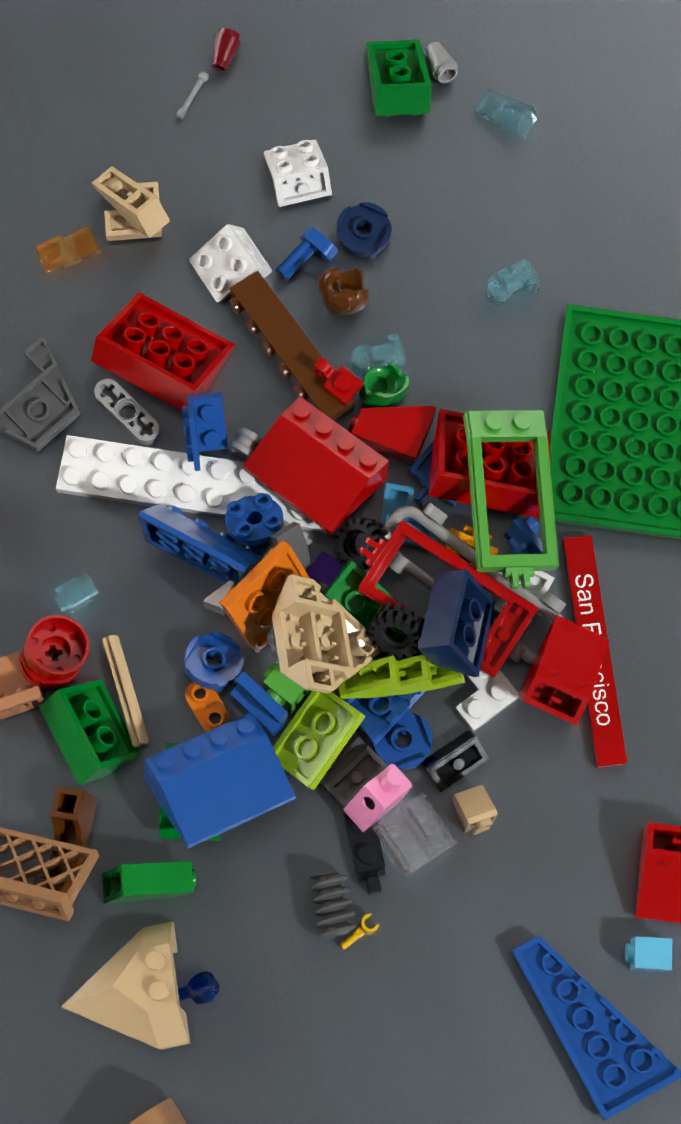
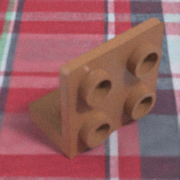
M20 651L0 657V720L37 708L45 702L42 689L39 686L32 685L22 674L19 666Z

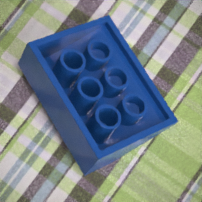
M158 504L141 510L138 515L146 542L225 584L231 580L236 586L263 558L260 556L261 553L255 548L248 545L242 547L234 543L235 539L224 532L219 534L209 529L210 526L197 518L193 521L185 517V513L173 505L166 507Z
M252 712L144 759V780L188 849L295 799V793L266 732Z

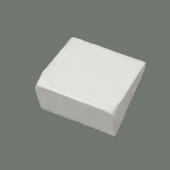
M228 581L204 599V608L225 615L226 612L219 602L235 587L234 582Z

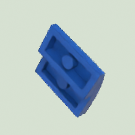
M243 671L236 679L238 685L230 694L248 713L252 712L257 721L275 738L285 725L288 712Z

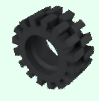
M350 518L347 520L348 522H343L340 525L343 530L337 529L335 532L339 539H333V544H338V548L334 549V553L341 554L337 560L339 563H344L343 566L348 561H353L361 569L370 570L371 567L365 564L367 558L359 555L356 551V537L358 534L364 533L377 543L380 538L388 542L389 539L384 538V536L388 535L387 530H382L381 528L384 525L376 522L375 519ZM368 545V551L372 552L374 548Z
M391 602L387 603L386 607L382 605L376 611L368 633H370L368 636L369 641L373 640L372 646L374 648L380 647L379 652L381 654H384L385 651L389 652L388 657L397 654L398 659H403L405 654L409 658L413 653L416 654L418 652L419 638L421 637L425 620L423 617L418 618L420 613L417 610L412 613L410 611L411 606L406 605V608H401L402 603L397 602L395 607H393ZM389 627L401 629L405 634H397L390 630Z

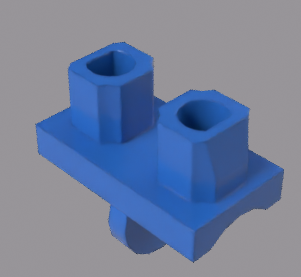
M519 516L513 520L512 525L503 534L509 540L508 545L514 550L511 554H543L542 540L535 534L540 529L539 523L532 516L523 520Z

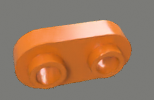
M194 682L188 685L185 692L187 703L205 732L231 721L229 712L216 691L203 688ZM197 690H204L206 695L204 698L198 699L195 697V692ZM212 715H219L221 720L219 723L213 724L210 722V717Z

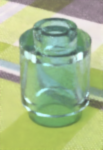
M88 574L82 577L78 575L55 589L57 595L53 599L61 612L67 610L69 614H72L92 602L94 596L98 595L99 592Z

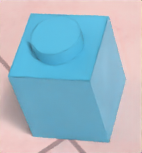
M638 936L631 938L630 944H626L625 960L630 962V970L671 971L673 939Z

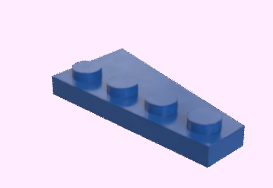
M418 650V652L416 654L413 653L411 657L422 655V653ZM425 691L395 696L343 700L366 716L359 725V728L370 742L376 746Z

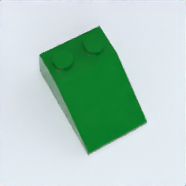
M420 40L366 42L375 115L390 117L393 115L430 113L432 85Z

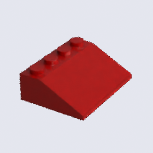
M139 292L96 336L91 361L183 411L182 406H188L187 395L204 394L207 392L233 351L235 344Z
M300 396L278 417L243 464L242 469L331 535L386 481L389 461Z
M440 408L429 472V496L471 504L467 443L463 421L464 413ZM547 431L550 458V431ZM481 442L486 507L540 518L533 442Z

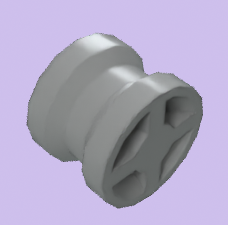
M239 427L235 432V440L229 442L227 449L236 457L246 461L262 439L251 430Z

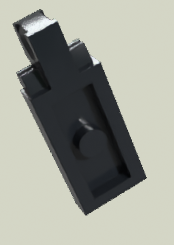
M344 813L343 817L355 874L358 875L359 881L366 879L369 895L381 893L379 876L386 875V866L377 824L375 822L365 832H362L353 820Z

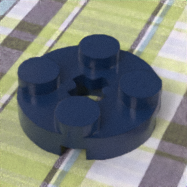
M361 202L357 206L345 208L337 220V241L339 246L353 256L368 259L375 258L378 253L387 247L391 239L392 227L387 213L380 206L370 202ZM364 225H368L370 233L365 235L359 234L357 227L363 228Z

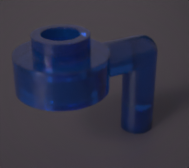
M200 972L190 979L187 986L178 988L179 1001L191 998L196 1004L208 1003L218 994L220 989L219 982L211 972Z

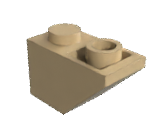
M483 785L454 794L452 798L464 833L472 830L473 835L489 830L490 826L493 825V821L498 813Z

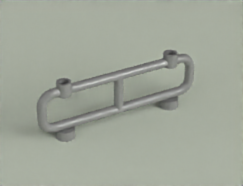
M429 502L424 511L414 506L398 508L381 528L382 530H387L388 535L384 536V538L389 539L404 518H412L476 565L475 550L442 526L448 515L431 502ZM398 551L388 567L399 575L404 571L431 590L435 579ZM484 572L539 607L537 612L549 621L553 622L556 615L563 617L560 612L566 606V603L549 590L540 599L528 589H523L521 584H519L518 589H511L509 578H504L502 572ZM518 641L508 657L516 663L523 659L532 665L537 654Z

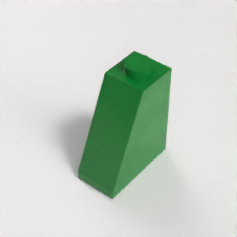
M192 861L121 864L102 873L104 904L178 897L194 892L196 885V872L192 869Z

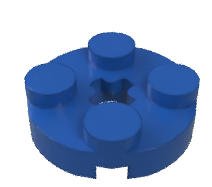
M210 632V635L202 637L201 635L196 636L190 641L185 651V675L203 688L213 689L217 692L224 691L227 686L236 682V679L242 672L244 658L240 652L239 644L232 637L220 632ZM214 656L219 657L218 662L220 664L210 665L206 658L212 659Z
M408 710L376 746L373 745L375 753L388 766L394 764L399 770H410L422 764L428 757L433 741L432 731L428 722L423 717ZM400 732L404 736H410L411 738L405 748H402L401 745H396L394 742L398 739L397 734Z

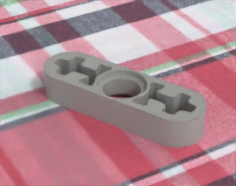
M103 379L96 384L94 393L97 402L132 437L145 446L153 445L159 440L160 428L158 422L116 381ZM113 389L112 392L114 398L118 400L117 403L114 404V401L109 396L103 398L102 390L110 391ZM132 406L136 411L133 417L125 419L119 415L121 408ZM139 420L147 429L152 426L153 434L151 436L148 434L142 436L141 427L137 424Z

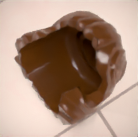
M334 267L319 274L317 279L318 289L330 312L339 316L352 315L368 305L369 294L368 289H364L362 270L354 268L353 270H346L340 273V269Z

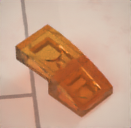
M89 226L65 238L58 235L35 247L43 268L47 273L67 268L102 253L93 230Z

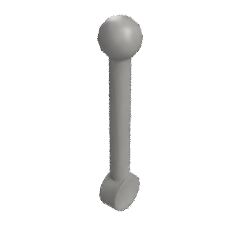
M206 72L198 74V81L184 105L179 108L177 118L183 119L185 117L186 110L201 85L209 78Z

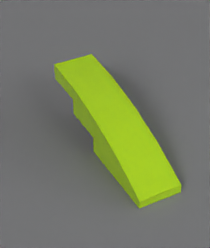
M423 654L399 661L394 656H389L366 664L339 685V692L342 699L375 698L435 690L465 683L463 674L435 666Z

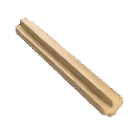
M109 635L102 639L103 648L133 748H141L149 744V738L119 637L117 635Z

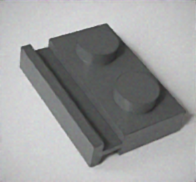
M358 737L335 759L319 783L345 808L363 786L387 768L388 765Z

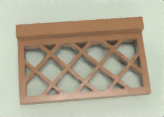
M0 827V838L8 840L7 844L0 846V855L10 851L14 855L13 859L0 864V904L69 922L74 913L72 904L99 858L98 850ZM26 844L34 846V850L17 856L15 849ZM53 850L61 853V856L45 863L42 859V855ZM38 857L41 865L24 872L21 864ZM78 857L87 858L83 865L73 869L70 868L69 861ZM62 864L66 865L67 872L50 878L48 870ZM18 866L20 874L11 878L1 876L2 872ZM45 873L46 881L37 885L28 884V879ZM67 880H72L73 883L67 893L55 890L54 886Z

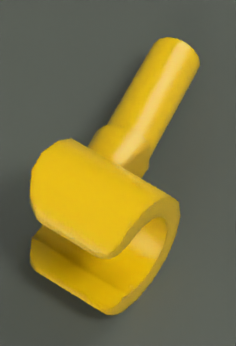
M372 914L364 915L359 922V927L340 943L344 950L359 937L361 938L364 934L371 935L377 930L379 923L372 929L367 928L364 924V921Z

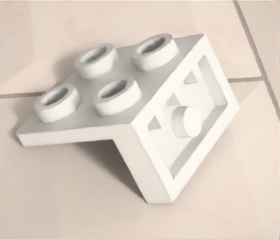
M302 140L297 144L276 146L271 150L264 151V158L273 178L276 201L279 207L332 195L328 165L316 140Z
M230 224L223 227L189 259L215 301L220 303L230 295V287L257 270L263 278L272 272V269L245 229Z

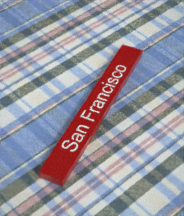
M592 535L563 538L562 545L574 623L608 638ZM609 644L587 704L596 768L627 764Z

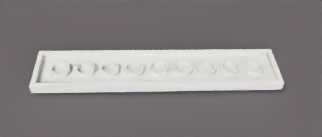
M70 435L66 436L56 485L58 493L150 507L158 504L166 507L173 505L183 512L225 518L227 505L230 502L247 496H255L259 493H267L271 496L272 500L279 504L283 511L284 520L289 522V524L296 522L300 523L302 530L329 534L243 470L245 462L200 455L201 471H195L194 462H188L187 453Z

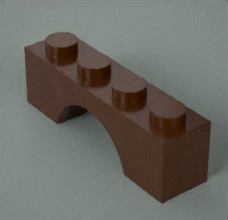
M57 786L50 812V818L54 826V840L87 848L98 797L84 790ZM53 850L50 860L61 856V853ZM78 857L69 861L70 868L73 869L83 865L84 858ZM62 864L48 870L50 878H53L68 870L66 865ZM45 873L35 876L33 885L46 881ZM70 879L54 886L56 891L67 893L73 882Z

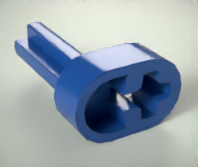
M309 227L300 237L302 242L276 268V272L284 280L288 281L313 253L329 263L337 255L338 249L314 227Z

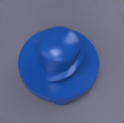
M267 493L247 496L237 501H232L227 505V512L225 514L227 532L235 540L253 548H260L266 545L268 541L272 540L270 536L283 527V511L279 504L272 500L271 496Z

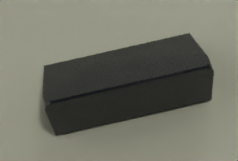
M468 730L431 754L421 765L437 789L442 792L488 761L489 757L477 736Z

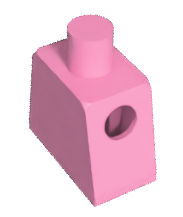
M390 764L363 786L343 810L361 831L365 832L403 800L412 788V783L396 765ZM370 798L373 800L375 804L374 809H370L366 806V803Z

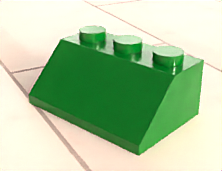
M101 679L59 689L39 706L78 785L101 779L141 757L138 748H133L127 727Z

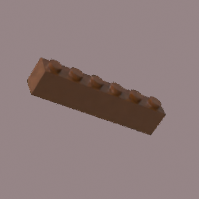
M257 270L230 287V306L236 314L241 313L246 321L244 323L252 336L257 335L262 341L260 345L264 353L269 358L273 356L278 363L276 367L284 379H290L294 385L292 388L297 398L301 396L335 422L352 413L355 404L353 398L344 407L323 390V385L326 381L313 372L314 364L322 356Z

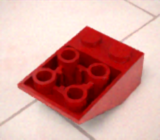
M556 615L518 692V696L522 701L577 726L591 697L610 639Z
M648 822L643 826L635 918L681 924V826Z

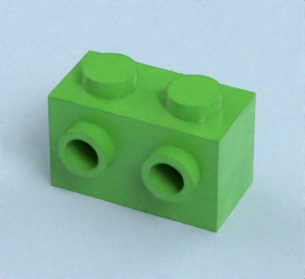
M273 663L263 675L265 679L263 682L264 690L291 717L310 695V690L304 689L281 673L279 664Z

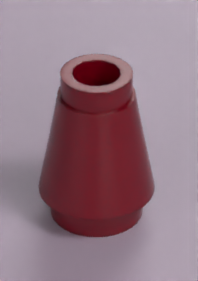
M220 28L219 32L215 34L211 65L214 69L227 71L241 44L239 40L240 34L236 31Z

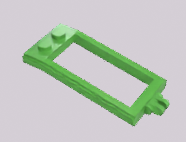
M488 410L465 412L463 421L467 443L477 572H502L504 578H509L511 589H518L519 578L521 579L522 588L528 589L530 588V577H534L535 571H553L559 567L549 447L544 411ZM481 442H533L543 554L490 555Z

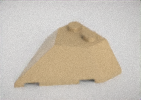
M291 574L286 578L272 614L280 672L306 690L329 694L342 682L349 679L373 660L376 655L380 654V647L374 648L372 646L373 640L369 641L368 635L365 634L367 629L335 599L329 601L320 592L321 586L315 580Z
M171 921L142 928L61 1008L81 1015L130 1038L144 1042L158 1050L190 1044L186 1012L180 1007L173 958V953L178 952L174 922Z

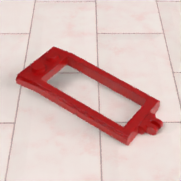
M404 520L399 523L388 542L380 538L377 543L367 537L364 542L374 549L372 552H369L365 548L360 547L358 552L367 558L365 564L371 568L357 590L381 606L386 607L387 603L392 602L393 607H395L398 602L375 586L406 538L454 569H467L483 588L507 602L489 630L480 669L495 678L539 607L484 572H477L475 566Z

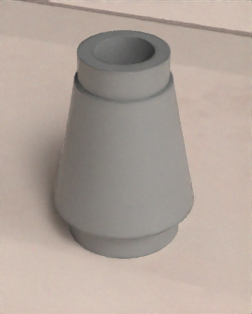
M439 42L429 44L426 52L433 77L440 83L452 81L458 74L457 62Z

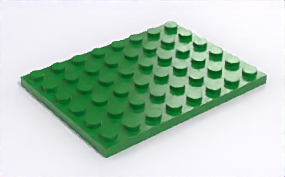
M567 304L550 437V470L555 522L681 540V320Z

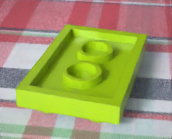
M312 691L273 746L282 768L308 788L315 790L366 716L333 692L327 694Z

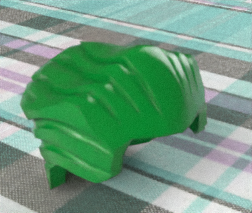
M395 364L371 368L362 380L364 384L359 390V397L368 408L398 407L407 393L409 376L404 375Z

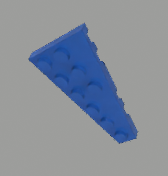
M540 936L511 951L602 1120L605 1121L681 1078V1070L670 1062L656 1046L650 1043L609 1001L590 986L591 984L570 967Z

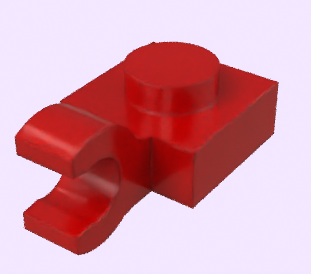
M320 357L314 364L313 372L326 381L323 385V390L344 407L363 387L364 382L342 365L336 371L323 357Z

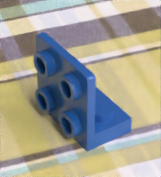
M222 392L187 395L188 406H182L184 434L187 443L188 462H194L195 471H201V451L227 449L228 443Z

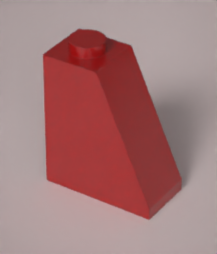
M429 405L362 408L358 417L353 416L348 431L377 453L412 466L422 450L435 418L437 407Z

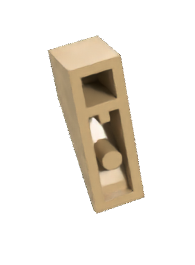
M113 166L91 183L135 229L148 238L158 233L162 227L170 222L157 196Z

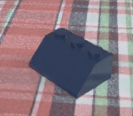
M467 569L436 573L434 584L431 588L428 609L425 613L421 637L419 638L418 650L435 666L471 677H479L495 601Z

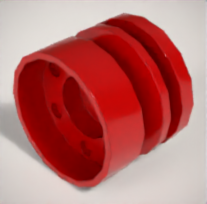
M51 615L41 618L32 626L19 653V666L23 676L32 685L39 686L42 690L55 691L67 687L75 680L89 654V639L85 629L77 621L67 616Z

